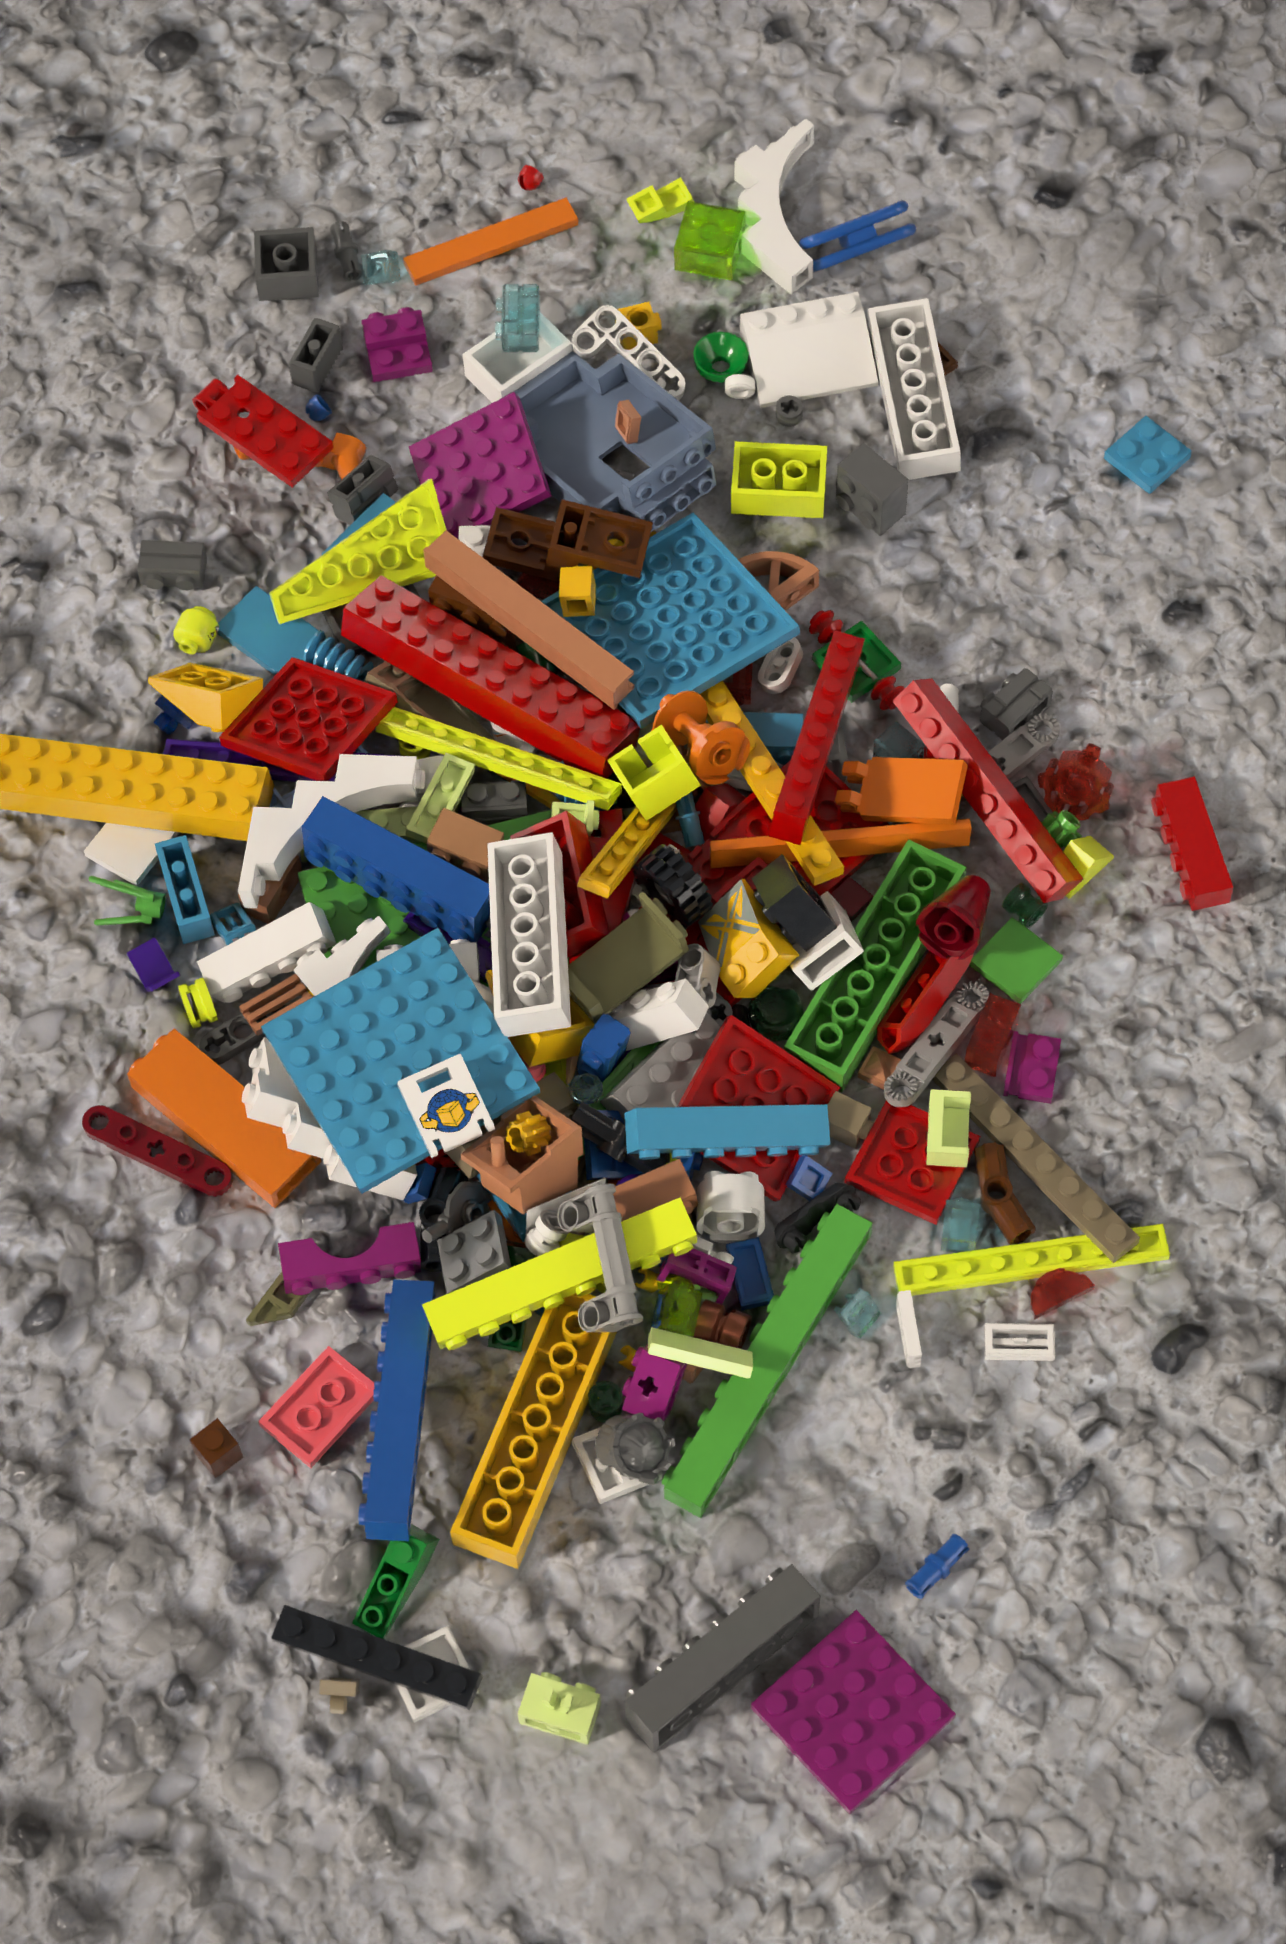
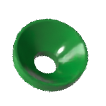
M729 332L707 334L697 342L693 352L697 371L701 376L713 382H725V379L729 376L742 374L747 367L749 357L748 348L744 341ZM718 361H724L730 366L724 372H718L712 368L713 364Z

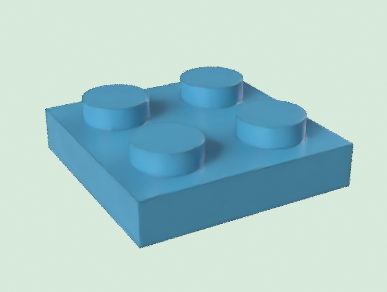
M1145 415L1105 451L1104 459L1148 494H1151L1191 458L1192 450Z

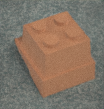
M534 1096L505 1112L501 1116V1121L495 1125V1130L487 1132L462 1152L461 1159L480 1172L482 1186L521 1214H525L531 1208L578 1188V1157L584 1154L582 1127ZM530 1111L532 1116L536 1114L544 1116L548 1125L551 1126V1139L548 1141V1145L542 1146L541 1152L527 1156L526 1151L520 1153L513 1151L510 1143L506 1140V1128L509 1126V1122L516 1120L517 1114Z

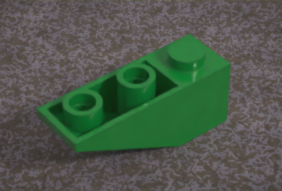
M411 1524L409 1541L390 1540L352 1624L378 1638L385 1639L425 1572L440 1539Z

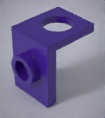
M152 938L126 953L147 992H152L181 976L178 971L174 972L156 938Z

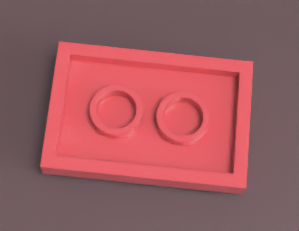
M328 1346L258 1421L259 1426L308 1467L312 1468L374 1401L375 1383Z

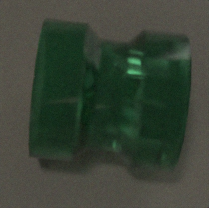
M1024 883L1016 885L1002 903V908L1009 914L1016 913L1018 921L1026 928L1033 926L1043 916L1048 907V903H1044L1040 897H1034L1031 894V889Z

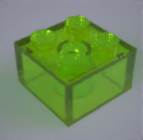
M687 201L674 246V270L733 280L741 251V235L746 228V211Z

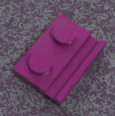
M1013 1031L1003 1096L1013 1095L1018 1096L1019 1099L1051 1104L1061 1038L1030 1033L1023 1035L1018 1034V1031Z

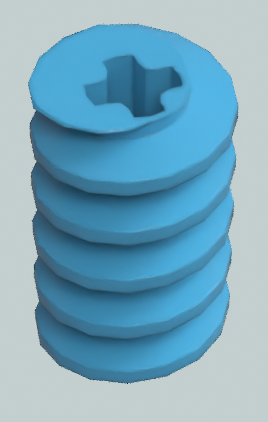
M322 630L317 631L312 636L303 654V661L365 682L367 672L374 668L371 661L364 666L365 657L362 655L354 659V650L348 649L344 653L345 645L343 643L335 645V639L332 636L325 639V632Z

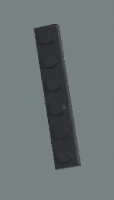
M284 1605L271 1636L274 1642L467 1710L471 1709L483 1678L479 1672Z

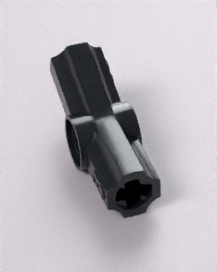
M581 1101L570 1119L582 1127V1137L597 1144L596 1147L621 1163L623 1161L644 1174L666 1164L667 1153H660V1158L646 1160L639 1159V1154H627L625 1124L615 1118L613 1120L583 1101Z
M450 1167L440 1168L428 1199L420 1206L421 1269L431 1272L442 1271L437 1240L448 1234H444L434 1241L427 1243L422 1238V1231L435 1224L429 1222L428 1218L435 1214L441 1215L444 1212L448 1196L460 1182L468 1181V1177L459 1170Z

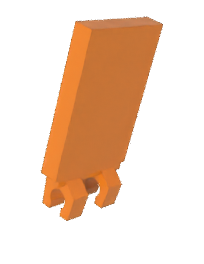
M872 757V760H867L866 764L860 761H844L841 773L843 776H847L848 783L862 784L860 793L853 790H837L835 803L841 805L840 810L842 812L860 814L863 821L955 825L968 765L964 760Z

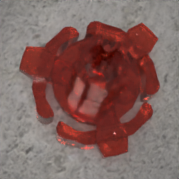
M1089 743L1082 751H1063L1059 760L1052 758L1045 772L1039 773V788L1044 789V801L1052 812L1056 811L1059 814L1064 810L1065 805L1068 804L1070 805L1068 812L1073 814L1078 820H1087L1095 812L1101 814L1110 808L1109 799L1114 790V785L1109 782L1112 772L1099 759L1100 747ZM1102 787H1105L1103 794H1101L1100 791ZM1084 801L1086 805L1079 806L1080 802Z

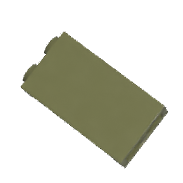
M644 892L638 895L642 905L641 909L568 965L569 995L594 1024L602 1014L612 1012L689 951L685 939L688 933L677 920L671 922L666 916L668 913L662 903L657 898L651 900Z

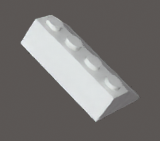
M858 292L740 314V338L748 348V366L751 377L755 380V391L760 408L775 406L780 398L789 395L795 396L800 400L878 386L879 382L866 317Z

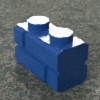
M602 1014L595 1023L594 1029H591L582 1041L577 1069L583 1079L590 1083L596 1082L599 1085L603 1083L624 1058L631 1034L629 1028L610 1015Z

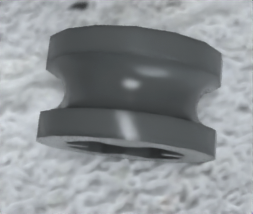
M791 395L780 398L776 403L777 421L787 427L795 426L801 422L803 417V403L801 400ZM790 408L794 409V411H790L789 414L784 413V411L790 410Z

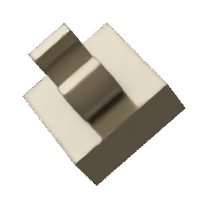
M333 1677L320 1679L319 1695H331L330 1713L344 1714L347 1712L348 1696L355 1697L359 1694L360 1679Z

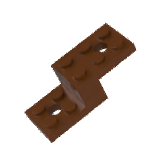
M563 499L561 500L556 522L496 507L482 557L493 566L560 582L561 567L578 566V563L640 578L653 522ZM522 539L527 544L524 546L515 545L511 540ZM618 539L624 545L614 546L608 540Z

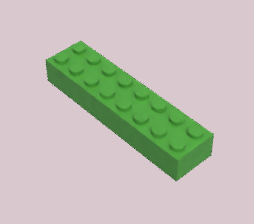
M908 839L854 929L864 952L821 984L784 1046L785 1051L840 1087L839 1092L842 1093L877 1035V1026L907 984L927 950L918 937L920 931L918 925L916 926V920L925 906L965 877L966 866Z

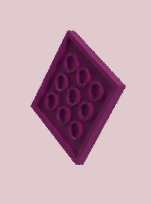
M515 392L409 446L420 485L428 479L433 480L446 530L457 539H459V526L490 525L491 527L496 507L519 513L552 496L520 397Z
M857 1610L849 1615L751 1703V1709L849 1814L859 1807L956 1717V1713Z

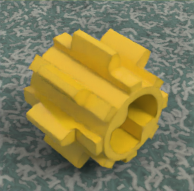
M530 1111L516 1115V1120L509 1122V1126L506 1128V1140L510 1143L513 1151L518 1153L526 1151L527 1156L541 1152V1147L548 1145V1141L551 1139V1126L548 1125L544 1116L540 1114L532 1116Z

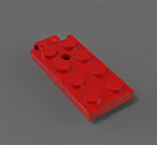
M240 375L234 377L235 384L230 389L222 381L214 378L192 399L194 406L198 410L196 415L199 422L293 488L334 448L332 440ZM243 412L250 413L249 416L245 418H241L238 416L240 413Z

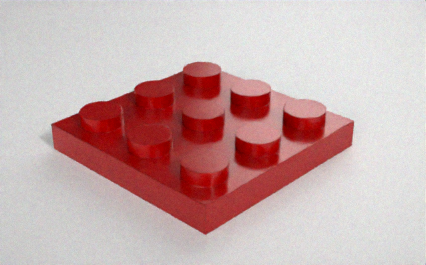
M885 1101L845 1177V1183L937 1225L966 1167L926 1165L928 1112L913 1105L896 1107ZM970 1131L968 1136V1164L981 1137Z

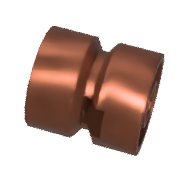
M705 1299L695 1319L691 1337L742 1349L751 1325L752 1316L735 1309L727 1313L724 1305Z

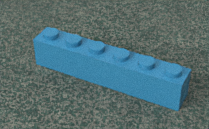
M827 1104L635 1108L624 1113L627 1154H639V1159L643 1160L660 1158V1153H671L673 1159L690 1158L693 1152H703L704 1158L723 1157L724 1152H735L736 1157H751L756 1155V1151H767V1156L771 1157L788 1155L787 1150H798L800 1156L819 1154L820 1148L831 1145Z

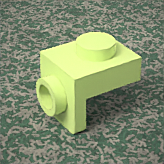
M587 800L586 804L552 803L551 817L568 811L586 825L588 836H591L593 830H598L599 811L594 810V800Z

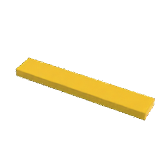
M673 803L647 821L638 808L635 807L581 874L577 887L608 899L677 811L676 803Z

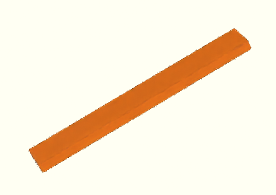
M966 818L956 819L955 825L909 823L821 832L838 857L901 852L908 839L928 849L969 846L972 827L970 819ZM768 836L710 841L709 859L711 869L746 866L758 856L766 864L773 862L781 854L789 862L798 861L785 841Z

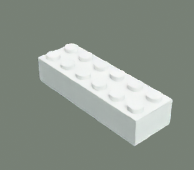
M928 298L868 308L869 331L897 470L909 480L961 471L960 447Z
M553 832L487 843L494 1019L503 1035L507 1037L571 1027L562 851Z

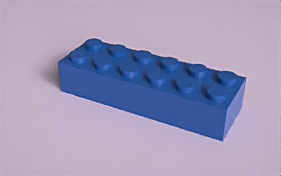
M324 796L321 797L302 825L304 854L313 865L317 867L325 866L334 871L341 880L348 883L351 881L362 886L369 895L376 898L383 897L390 901L397 910L404 913L409 911L415 914L424 924L432 928L439 927L443 929L454 940L466 939L470 943H477L487 928L485 922L490 918L489 884Z

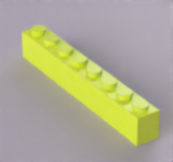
M681 1197L621 1222L631 1270L640 1266L643 1270L654 1267L661 1262L660 1258L671 1253L674 1256L683 1255L693 1249L692 1245L697 1243V1234ZM595 1233L422 1304L440 1350L446 1347L448 1350L460 1348L467 1343V1338L480 1334L481 1337L491 1335L500 1329L499 1325L510 1320L513 1323L522 1322L532 1316L531 1312L542 1307L545 1310L553 1309L565 1302L563 1298L577 1293V1296H584L597 1289L596 1285L604 1282Z

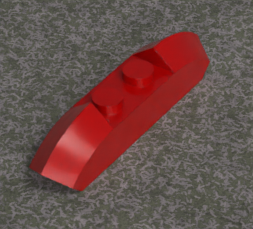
M930 951L927 953L877 1026V1040L889 1054L909 1047L920 1037L938 1014L950 993L955 989L957 983L967 970L973 954L963 960H958L959 957L949 956L948 959H944Z

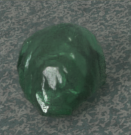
M768 985L757 997L752 998L748 1006L749 1021L752 1029L772 1042L788 1040L804 1014L802 1002L794 989H783Z

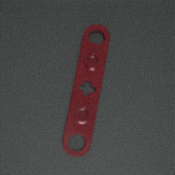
M97 1105L89 1108L84 1113L82 1125L85 1133L92 1140H96L106 1145V1147L191 1188H196L208 1196H222L228 1192L229 1188L231 1189L233 1183L232 1174L225 1163L109 1107ZM95 1117H107L109 1122L105 1128L96 1130L91 1127L90 1123H92ZM159 1145H162L164 1154H157L155 1157H152L150 1148H158ZM213 1171L215 1173L219 1171V1173L224 1175V1180L219 1185H209L206 1182L207 1175L209 1176Z

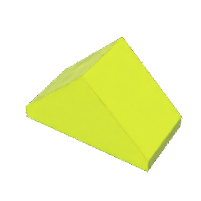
M1091 836L1071 840L1063 851L1084 878L1066 897L1070 899L1114 859V855Z

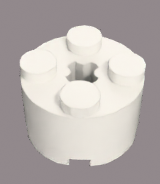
M719 1171L707 1172L704 1175V1180L696 1189L698 1200L696 1228L698 1233L702 1235L704 1231L710 1234V1240L726 1244L746 1240L748 1235L757 1232V1236L762 1234L765 1229L764 1187L759 1182L758 1175L754 1172H742L740 1174H723Z

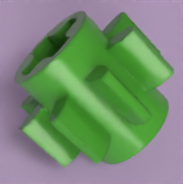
M1062 810L1059 814L1056 811L1049 813L1041 822L1060 848L1063 846L1066 848L1071 840L1082 837L1077 832L1081 827L1079 820L1066 810Z

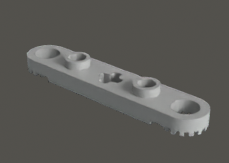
M1047 713L1035 715L1026 724L1020 726L988 751V753L997 765L1003 764L1002 771L1010 779L1057 741L1060 731L1059 722L1051 714L1050 716ZM1039 725H1046L1051 728L1052 733L1049 736H1040L1035 731V728ZM963 794L961 795L956 819L961 818L972 809V806Z
M971 981L969 984L963 983V986H959L954 996L946 1002L898 1063L895 1071L884 1083V1096L889 1104L896 1107H906L914 1103L989 1006V991H987V988L982 983L978 984L976 981L972 983ZM968 995H977L981 999L980 1002L976 1001V1004L975 1002L971 1004V1002L967 1003L966 1000L964 1001V998ZM939 1040L943 1041V1046L940 1044L936 1045L935 1047L931 1046V1042L937 1043ZM903 1085L910 1090L905 1095L901 1094L899 1096L898 1093L895 1095L892 1089Z

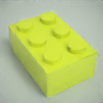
M735 441L731 486V514L824 518L827 446Z

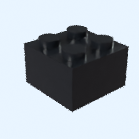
M783 854L751 878L757 889L753 894L763 906V913L771 923L775 924L778 922L783 928L781 932L792 945L798 943L807 952L837 928L821 896Z

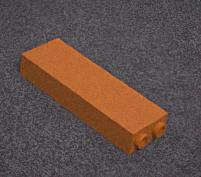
M175 1028L167 1035L159 1037L154 1043L153 1049L144 1058L140 1057L135 1060L127 1073L131 1087L215 1159L225 1163L234 1175L273 1208H276L321 1163V1158L288 1149L286 1134L282 1131L283 1128L247 1118L245 1103L242 1102V1094L245 1087Z

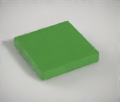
M1011 917L971 959L969 966L1018 1004H1021L1060 964L1063 955L1015 918Z

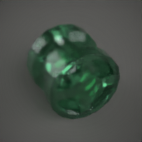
M601 1381L591 1387L588 1393L589 1411L595 1420L605 1423L608 1419L623 1412V1394L617 1384L611 1381Z

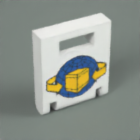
M461 1054L397 1081L399 1090L432 1158L438 1155L437 1147L433 1143L435 1140L439 1139L445 1153L481 1137L482 1131L478 1124L480 1120H483L488 1132L495 1130L492 1119ZM448 1070L451 1080L421 1093L418 1083Z

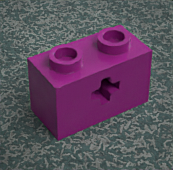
M648 1344L645 1347L639 1346L632 1361V1365L636 1367L633 1377H628L622 1390V1396L626 1397L622 1410L634 1415L643 1413L644 1417L651 1419L659 1417L665 1421L672 1411L688 1364L650 1355L648 1353Z

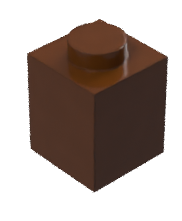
M218 1418L189 1439L194 1453L215 1479L243 1458L239 1443Z

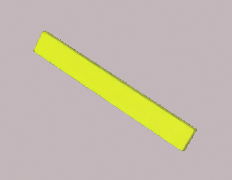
M393 707L376 726V732L443 755L445 753L471 762L475 766L586 803L587 800H594L595 807L607 811L622 793L621 783L397 707Z
M1156 1224L1131 1228L1140 1237L1139 1244L1115 1263L1086 1235L895 1261L893 1262V1269L898 1293L899 1291L911 1290V1295L915 1296L1169 1260L1170 1252L1164 1225Z

